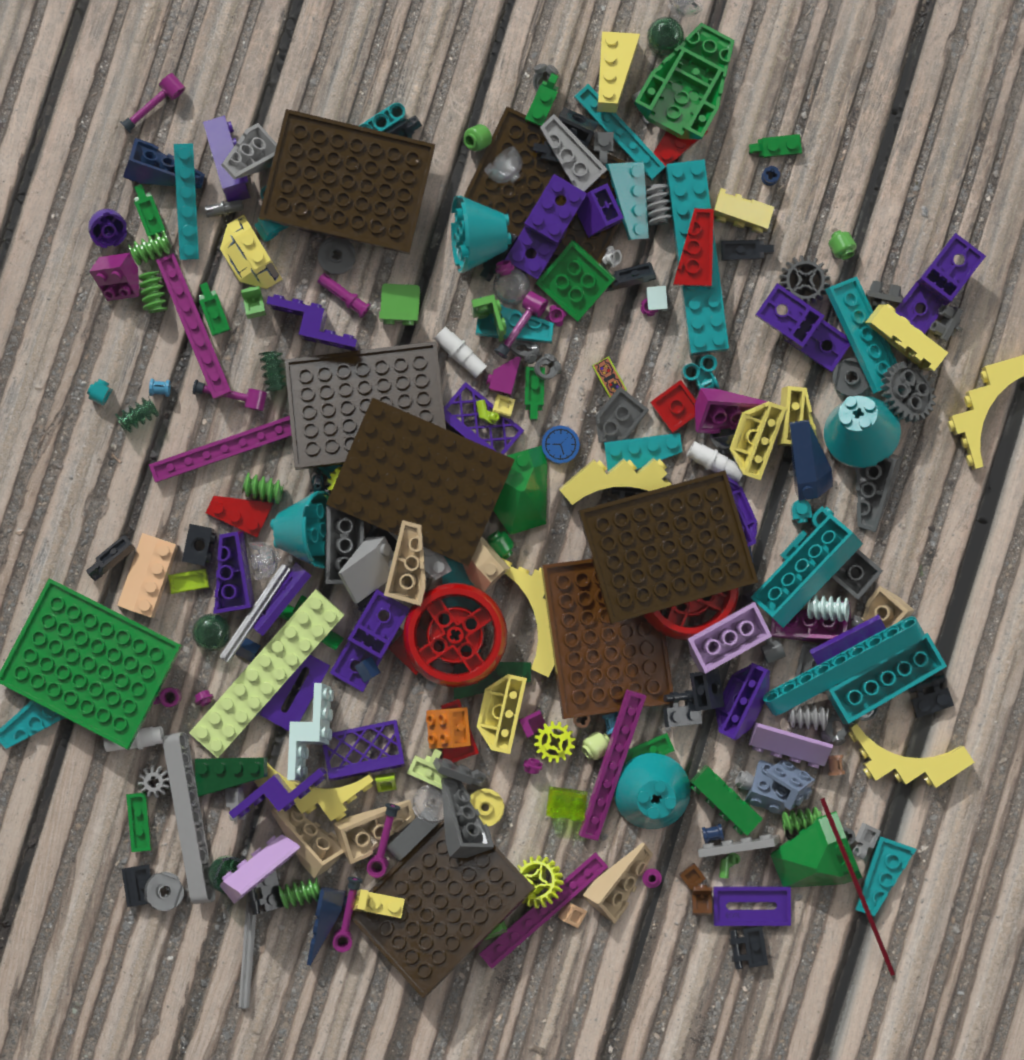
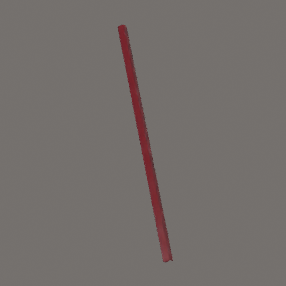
M822 798L820 801L890 975L893 976L895 972L825 798Z

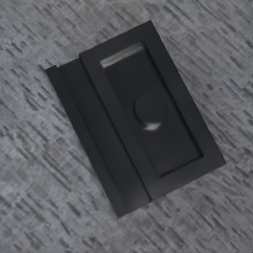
M150 864L122 868L127 907L148 904L144 898V890L147 881L152 876Z

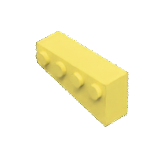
M602 32L597 112H617L639 44L640 34Z
M889 304L878 305L865 322L915 365L917 364L920 369L935 371L948 354L946 350L932 341L922 331L911 325L909 320L899 316L896 310Z

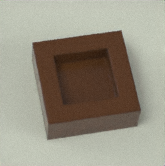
M695 863L679 874L690 890L706 879Z

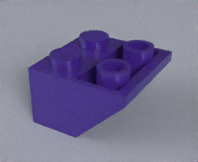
M608 183L588 192L576 212L588 238L623 222L624 219Z

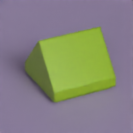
M395 772L375 776L378 792L397 790Z

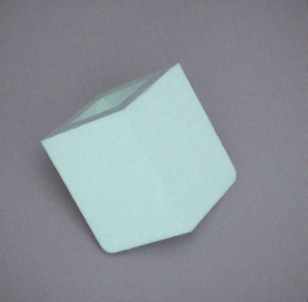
M666 286L647 287L648 310L667 311Z

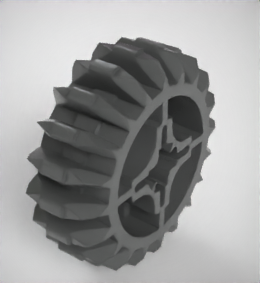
M803 255L799 256V262L794 257L792 258L793 264L787 262V268L781 269L786 275H779V279L784 280L779 285L785 286V289L805 301L808 305H810V300L812 304L816 305L817 299L823 300L821 294H827L824 288L830 287V284L825 282L830 280V276H824L828 269L822 270L821 268L824 263L822 262L818 266L816 264L817 258L811 262V256L809 255L806 261H804ZM809 267L813 270H811L809 273H803L801 270L798 271L796 268ZM791 272L797 281L793 289L789 282ZM816 274L820 282L818 290L812 281ZM809 275H811L807 281L808 285H806L805 283L804 285L802 284L800 287H798L802 281L801 277H803L804 279L805 277L807 278ZM805 289L811 292L812 295L802 296L797 294V292Z

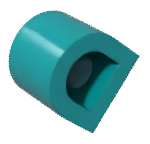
M98 379L97 382L95 381L94 384L90 385L87 394L90 400L103 406L113 389L108 387V382Z
M797 500L791 505V520H796L797 523L808 522L809 518H812L811 505L808 501Z
M821 506L812 514L811 524L816 529L830 513L833 516L835 514L828 507L824 508Z

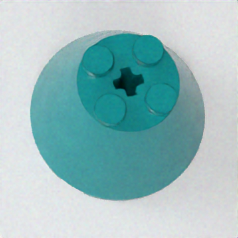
M461 195L454 197L451 213H455V222L451 223L452 251L455 266L460 267L458 272L465 273L507 250L508 244H511V234L507 233L509 216Z
M849 396L829 414L824 426L825 444L833 457L847 466L856 468L875 466L886 457L889 458L899 444L901 424L898 415L894 416V410L888 409L890 405L885 404L884 401L878 398Z
M316 491L279 512L270 523L276 549H281L317 568H325L326 506H329L326 504L329 498L327 492Z
M645 753L630 759L624 764L614 792V800L621 815L631 824L643 829H660L677 821L685 812L690 800V782L682 766L671 757L656 753Z

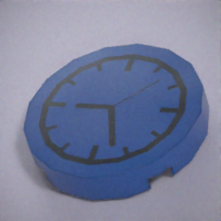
M560 425L552 427L545 433L541 445L543 453L550 461L563 464L574 459L579 451L580 443L574 430Z

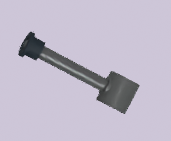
M756 590L742 595L747 604L755 602L751 596ZM770 637L765 640V645L760 646L767 664L786 657L779 639L773 641Z

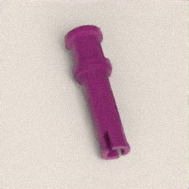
M323 273L317 280L318 284L344 302L347 309L350 308L356 312L360 319L369 311L371 307L369 303L366 304L358 298L357 294L347 291L326 273Z

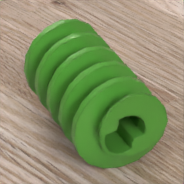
M163 230L162 237L155 233V240L148 236L147 243L142 238L141 245L134 241V248L130 245L129 248L134 261L141 265V259L147 263L148 256L155 260L156 254L159 257H163V251L167 255L170 254L171 245L166 232Z
M160 271L139 275V281H143L139 284V287L144 289L140 294L146 296L142 298V303L146 304L143 306V310L148 311V313L162 312L168 309V307L162 306L167 301L160 299L161 296L165 295V292L159 291V289L164 287V285L158 284L159 281L163 280L162 277H157L156 275Z
M248 472L244 480L242 494L245 491V496L249 497L252 493L253 499H257L260 495L261 501H264L267 497L269 503L275 498V503L279 504L284 484L280 486V480L273 484L272 478L265 482V476L259 481L257 474L251 479Z
M813 807L812 813L809 808H805L804 813L801 809H798L797 815L793 810L790 811L789 816L786 811L782 812L784 834L788 830L793 835L794 829L799 834L801 828L805 830L814 823V820L822 816L821 811L817 807Z
M315 878V883L308 879L307 885L300 881V887L293 882L291 889L288 884H285V890H282L279 885L280 898L284 907L288 909L290 903L293 907H296L297 901L302 906L305 903V899L308 904L312 903V898L318 902L320 895L318 878Z

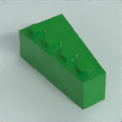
M705 765L690 780L693 784L691 788L698 795L703 793L707 797L705 802L712 808L716 806L721 811L719 815L726 822L730 819L735 824L733 828L740 835L744 833L748 836L763 820L709 766Z

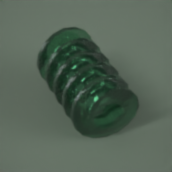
M277 351L259 353L258 355L264 356L259 360L260 363L265 364L261 367V370L267 371L262 374L263 378L268 379L263 382V385L269 386L264 391L282 390L287 385V382H282L286 375L280 372L284 371L285 367H279V365L284 360L278 359V357L283 355V353Z
M149 396L148 401L143 397L141 398V405L136 401L135 409L129 405L128 413L122 409V416H119L117 413L115 414L124 431L127 430L132 433V426L136 429L139 428L138 422L145 425V418L152 421V414L156 417L159 416V412Z

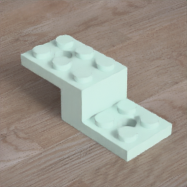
M314 683L313 722H290L287 780L302 783L308 776L306 759L309 757V749L306 747L307 744L329 745V740L332 739L330 721L333 719V711L330 707L334 699V692L328 685Z

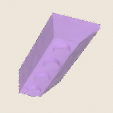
M753 602L687 640L690 654L698 670L706 674L772 637L756 603Z
M756 722L754 723L748 743L753 746L752 750L763 752L766 749L771 751L770 755L782 758V754L790 756V761L800 763L801 760L808 761V766L818 769L819 765L825 766L833 748V744Z
M283 834L277 838L273 836L266 842L268 846L263 850L259 847L251 854L253 858L249 861L245 859L236 866L238 868L237 871L234 873L230 871L223 876V882L220 887L235 904L293 857L300 846Z

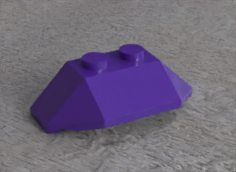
M728 477L749 547L756 544L757 520L742 487Z
M751 663L749 666L732 674L723 692L725 707L715 709L720 733L737 740L753 727L765 703L763 697L769 692L770 671L768 669Z

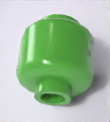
M475 125L468 128L464 133V144L471 151H480L491 144L492 135L485 125Z
M839 230L831 235L832 238L829 240L828 245L835 258L846 260L855 254L857 245L849 232H841Z

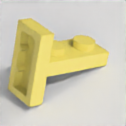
M360 889L356 893L353 910L401 918L405 899Z

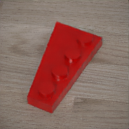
M694 209L673 286H712L714 209Z

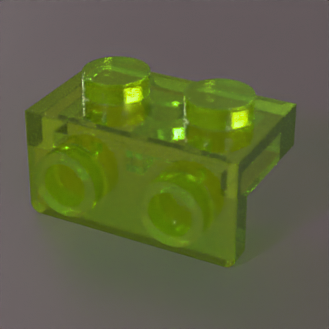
M549 786L546 816L555 819L566 818L572 821H584L588 791Z

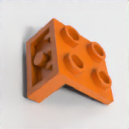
M467 707L426 711L430 749L471 746Z

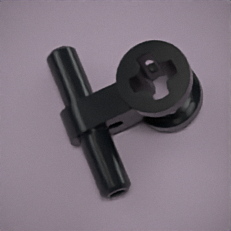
M314 468V473L312 474L313 488H310V494L316 491H325L329 497L331 494L330 490L327 489L329 485L325 486L321 470Z

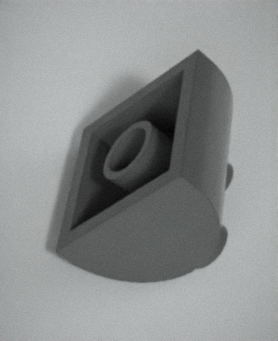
M858 549L831 578L854 598L859 600L883 570Z

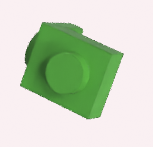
M249 287L241 290L247 319L266 315L260 287Z

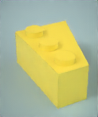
M720 188L714 206L716 221L721 223L729 221L739 228L750 227L756 233L767 232L774 210L773 206L753 199L752 201L744 199L740 194L735 196L726 194V189Z
M793 386L782 388L780 406L787 409L778 431L777 445L791 446L790 422L809 420L815 435L816 426L813 423L807 388Z

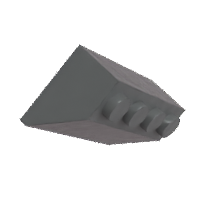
M326 506L325 584L344 585L338 573L363 543L364 521L331 506Z

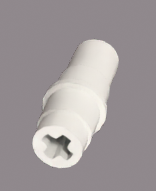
M444 327L434 338L440 344L439 346L449 354L448 357H452L459 365H462L474 378H477L487 367L465 344L466 341L461 340L447 327Z
M694 441L687 453V457L704 466L706 470L710 469L716 473L726 470L728 477L735 482H739L743 475L737 463L719 453L717 449L713 450Z
M162 726L140 728L130 749L138 748L141 750L143 747L163 743L164 731ZM104 738L106 752L125 749Z

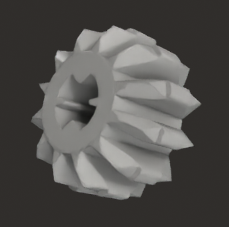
M151 765L150 771L144 768L143 771L146 775H139V778L144 781L138 782L139 786H145L141 789V792L143 793L148 790L147 797H151L152 793H154V797L158 798L159 792L165 795L166 792L163 788H170V785L165 783L169 781V777H164L168 774V771L166 770L161 773L162 766H158L156 770L155 766ZM153 776L156 777L155 779L159 780V783L156 784V787H154V784L150 783V780L153 779Z

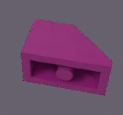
M521 357L513 358L493 371V375H488L486 385L489 386V391L508 396L512 395Z

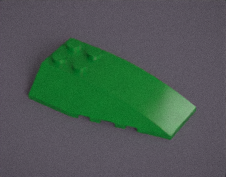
M700 23L649 75L634 102L645 119L680 139H702L719 109L735 40Z

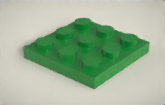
M573 240L535 284L578 322L616 278Z

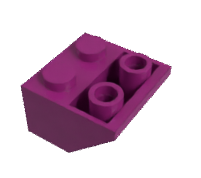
M130 253L103 256L97 259L89 272L107 301L139 296L138 266Z

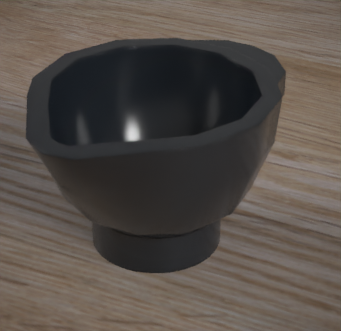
M722 429L720 433L710 434V439L714 446L718 448L719 453H731L729 448L736 429Z

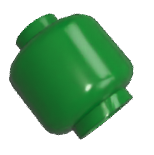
M497 530L487 537V543L501 558L507 559L513 554L514 542L506 532Z

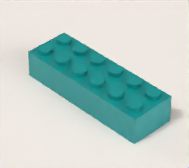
M830 513L751 598L784 628L863 543L850 529Z
M925 633L924 637L918 642L827 689L825 693L842 723L849 724L944 669L947 665L929 634Z

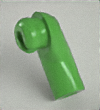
M729 853L721 859L719 878H729V868L740 862L738 854Z

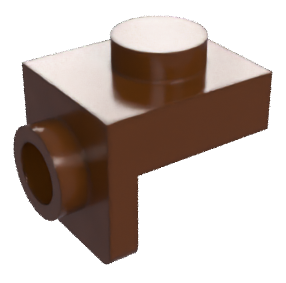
M707 885L693 887L692 916H712V887Z

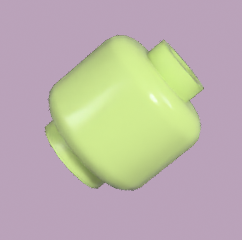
M594 732L583 740L582 751L588 759L599 760L605 756L610 739L605 733Z

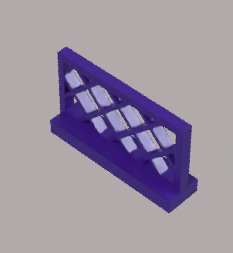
M465 382L444 406L446 428L492 450H495L493 447L494 441H504V449L501 453L505 454L524 430L513 420L500 416L502 421L500 425L488 424L487 426H478L477 416L479 415L476 413V401L485 400L488 411L493 409V404ZM465 388L472 393V400L462 401L461 393ZM473 403L474 413L463 414L462 404ZM459 404L460 414L453 415L447 410L451 405ZM463 417H474L475 426L467 427L464 424ZM505 427H513L518 433L514 437H506ZM492 428H502L503 438H492ZM478 429H489L490 439L480 438Z
M397 720L333 732L332 737L340 741L334 750L323 744L330 782L406 766ZM394 725L395 732L391 738L382 734L386 726ZM371 729L378 733L372 742L363 737L366 731ZM352 733L359 737L353 747L344 741L347 735ZM380 735L388 740L383 750L374 745ZM361 739L370 744L364 754L355 749ZM342 743L351 748L345 758L336 752ZM393 743L398 747L399 754L391 756L385 751ZM372 746L381 752L378 758L373 760L366 756ZM353 750L362 755L358 763H352L347 760ZM334 754L343 759L339 767L331 768L330 760Z

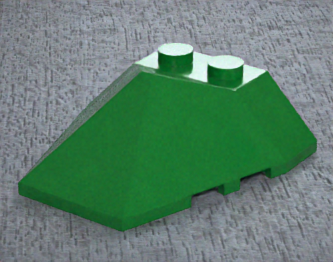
M542 445L507 455L515 459L493 511L509 535L546 524L547 460L543 453Z
M837 811L832 812L831 815L856 878L860 879L862 875ZM826 815L818 817L813 821L812 825L805 830L802 829L791 841L788 840L770 854L783 887L840 885L853 881Z

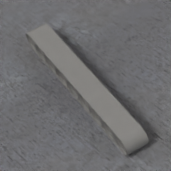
M184 732L168 734L163 737V747L190 899L193 904L213 902L215 900V888L188 737Z

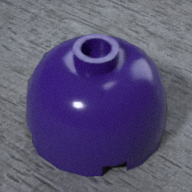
M101 209L91 216L88 222V232L92 241L97 246L107 248V246L113 245L115 247L124 241L127 235V224L117 211Z

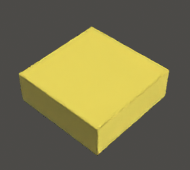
M497 394L492 412H497L499 416L510 419L515 399Z

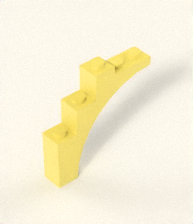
M1024 355L983 367L982 372H980L981 379L987 386L966 392L964 401L966 407L970 408V411L949 417V430L954 433V436L962 434L960 438L961 444L967 450L966 461L968 466L972 467V470L983 467L980 452L981 432L988 410L997 396L1008 385L1024 377Z
M623 458L607 473L605 472L607 469L600 460L596 462L593 459L559 490L573 505L583 497L606 488L634 487L652 491L672 484L667 478L664 481L662 480L667 475L665 471L667 467L660 459L658 461L654 458L651 459L639 471L635 472L637 467L632 461H626Z
M503 559L510 567L505 574L520 587L534 611L538 643L531 669L549 677L555 664L546 600L543 598L545 592L541 568H539V571L535 569L531 576L529 575V570L520 566L518 569L511 567V562Z
M854 723L848 727L850 730L848 735L854 743L857 741L860 745L859 751L864 759L867 757L869 759L863 763L865 767L863 771L868 779L872 778L875 781L894 769L893 775L899 783L902 781L903 784H908L924 773L923 779L926 784L937 788L975 763L964 746H959L947 753L934 757H903L878 746L865 735L857 724Z
M268 762V777L254 781L260 787L278 773L291 790L300 785L287 780V778L273 769ZM369 774L357 782L341 787H309L311 791L301 799L299 797L294 799L295 805L301 814L305 811L309 814L317 808L315 804L318 803L330 821L334 819L339 821L346 816L345 811L348 809L344 802L346 801L349 804L357 798L356 793L360 790L365 792L373 786L371 782L374 781V778Z

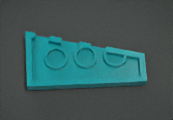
M644 162L606 164L607 171L610 173L612 188L614 187L617 196V204L620 206L624 217L623 224L628 240L649 238Z
M500 304L502 310L500 311V318H504L506 323V335L503 338L507 339L523 313ZM489 314L484 319H478L477 317L476 335L498 338L492 314ZM531 316L515 340L551 344L554 323Z
M680 433L604 442L608 471L623 458L626 461L631 460L637 469H640L653 458L658 461L659 459L663 460L683 452Z
M31 700L0 728V743L5 749H8L61 721L65 717Z
M879 836L862 887V893L872 916H875L891 888L897 882L898 877L908 865L912 855L915 854L916 848ZM859 898L855 910L865 913Z

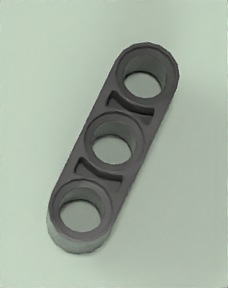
M424 809L386 849L399 862L439 822Z

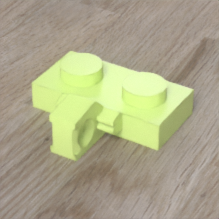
M435 749L432 756L427 755L425 759L415 755L407 774L442 789L441 779L448 776L438 773L433 764L436 757L440 758L442 751Z

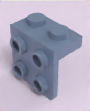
M760 760L756 767L752 787L746 795L745 802L755 807L767 809L772 813L781 814L785 809L784 804L791 790L766 775L767 770L775 764Z
M781 760L767 770L766 775L791 790L784 804V807L789 810L796 805L800 806L803 800H807L812 794L813 790H811L815 779L807 772L796 768L791 762Z

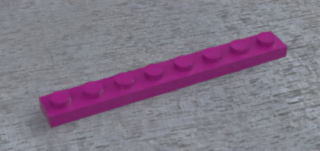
M174 253L157 259V264L213 399L215 400L232 393Z
M290 416L149 464L154 481L158 483L292 436Z
M626 690L579 831L580 837L596 841L599 839L646 699L644 694Z
M596 852L593 853L563 880L564 885H559L563 890L562 892H556L559 899L553 897V904L547 901L545 908L542 907L541 903L538 909L533 906L507 929L508 932L497 937L479 955L491 969L494 968L608 868L607 864Z

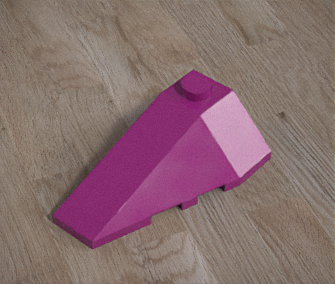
M700 388L695 402L696 432L715 434L720 433L722 429H737L742 412L768 401L720 389Z
M807 609L799 611L784 628L772 618L770 633L775 638L824 643L852 628L851 610L848 622L845 619L842 622H839L838 619L831 621L830 617L828 620H823L822 617L817 620L815 616L809 619Z

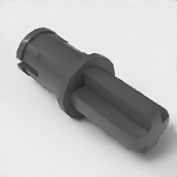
M242 200L221 201L219 204L205 205V211L213 210L212 212H207L206 216L207 218L223 214L227 216L228 213L243 211L244 205Z

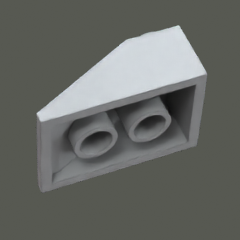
M385 536L367 537L338 573L354 603H359L388 580L394 553Z

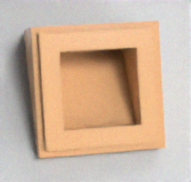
M568 902L562 907L558 918L579 928L587 911Z

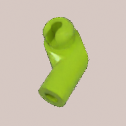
M485 400L476 401L479 418L488 424H495L499 420V414L488 411Z

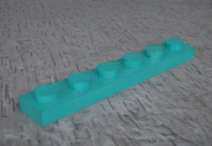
M589 84L574 96L576 101L596 122H599L598 124L605 132H614L613 140L633 162H644L645 174L651 181L666 168L616 113L597 112L598 93Z
M193 143L173 144L180 260L199 259Z

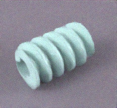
M815 595L813 600L810 599L808 602V618L812 619L815 616L817 620L821 619V617L823 620H828L830 617L831 621L838 619L839 622H842L845 619L848 622L850 614L848 598H845L844 602L841 603L840 597L834 602L832 596H830L828 601H826L825 596H822L821 601H819L818 596Z

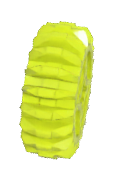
M537 856L536 861L533 857H530V863L523 860V867L517 865L520 872L536 888L522 903L527 902L528 907L534 904L536 909L539 908L541 903L542 907L545 908L547 901L553 904V897L559 899L556 892L563 891L559 887V885H564V881L559 880L563 877V874L558 873L560 867L555 866L556 863L553 860L549 862L548 857L542 860L541 856ZM539 868L534 874L528 875L531 870ZM546 869L551 873L552 884L546 881ZM540 879L544 884L540 883L536 885L532 880L539 881ZM542 890H548L545 894L536 897Z

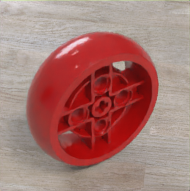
M463 583L443 584L425 592L422 605L413 604L410 608L403 629L405 651L413 667L427 680L452 688L473 685L489 676L502 660L508 638L505 617L498 604L481 589ZM464 597L476 602L481 607L474 612L459 606L446 607L441 599ZM427 609L432 616L426 633L428 644L419 649L417 627L420 618ZM441 614L449 615L450 621L448 624L442 625L439 622ZM468 619L476 620L477 626L475 629L469 630L466 627ZM492 622L494 629L493 646L488 657L483 661L478 653L484 642L483 626ZM452 630L460 631L459 640L456 641L450 638ZM436 641L444 642L445 648L443 651L437 652L434 649ZM465 645L470 646L472 649V653L468 657H464L461 654V648ZM437 658L449 664L464 663L469 672L461 674L445 673L437 670L430 663Z
M739 588L708 596L707 601L701 598L683 603V611H679L676 606L669 607L665 617L659 610L644 614L643 616L660 633L674 639L688 641V638L733 613L738 599ZM707 609L716 612L710 620L694 627L683 626L687 617L700 615Z

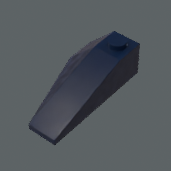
M135 138L123 177L141 184L176 186L174 156L171 154L165 155L158 151L159 147ZM194 168L195 188H201L205 174Z
M809 420L790 422L796 495L799 501L818 498L833 487L832 468Z
M324 886L320 890L316 910L317 919L313 927L314 935L310 944L307 965L311 966L343 907H346L348 896H345L346 891Z

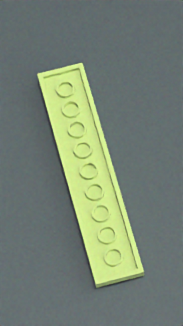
M315 589L189 733L216 758H219L345 614Z

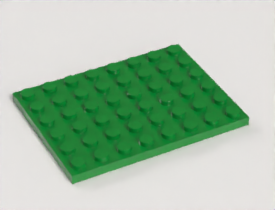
M49 578L0 671V684L129 750L182 645Z

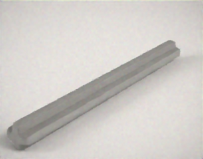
M282 564L227 644L220 655L223 661L228 663L231 661L291 572L287 565Z
M248 894L239 993V1008L244 1009L249 1008L256 926V915H253L252 909L249 908Z

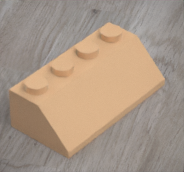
M142 533L117 606L154 618L179 545Z

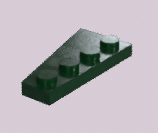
M500 662L496 669L480 682L466 687H454V700L484 693L485 688L507 674L527 678L526 683L531 682V662ZM464 663L454 664V674L469 672Z
M267 757L195 759V780L198 797L268 777Z

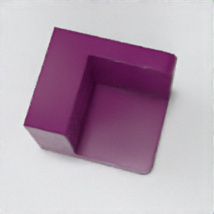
M540 710L519 719L527 738L539 732L538 729H545L543 724H546Z

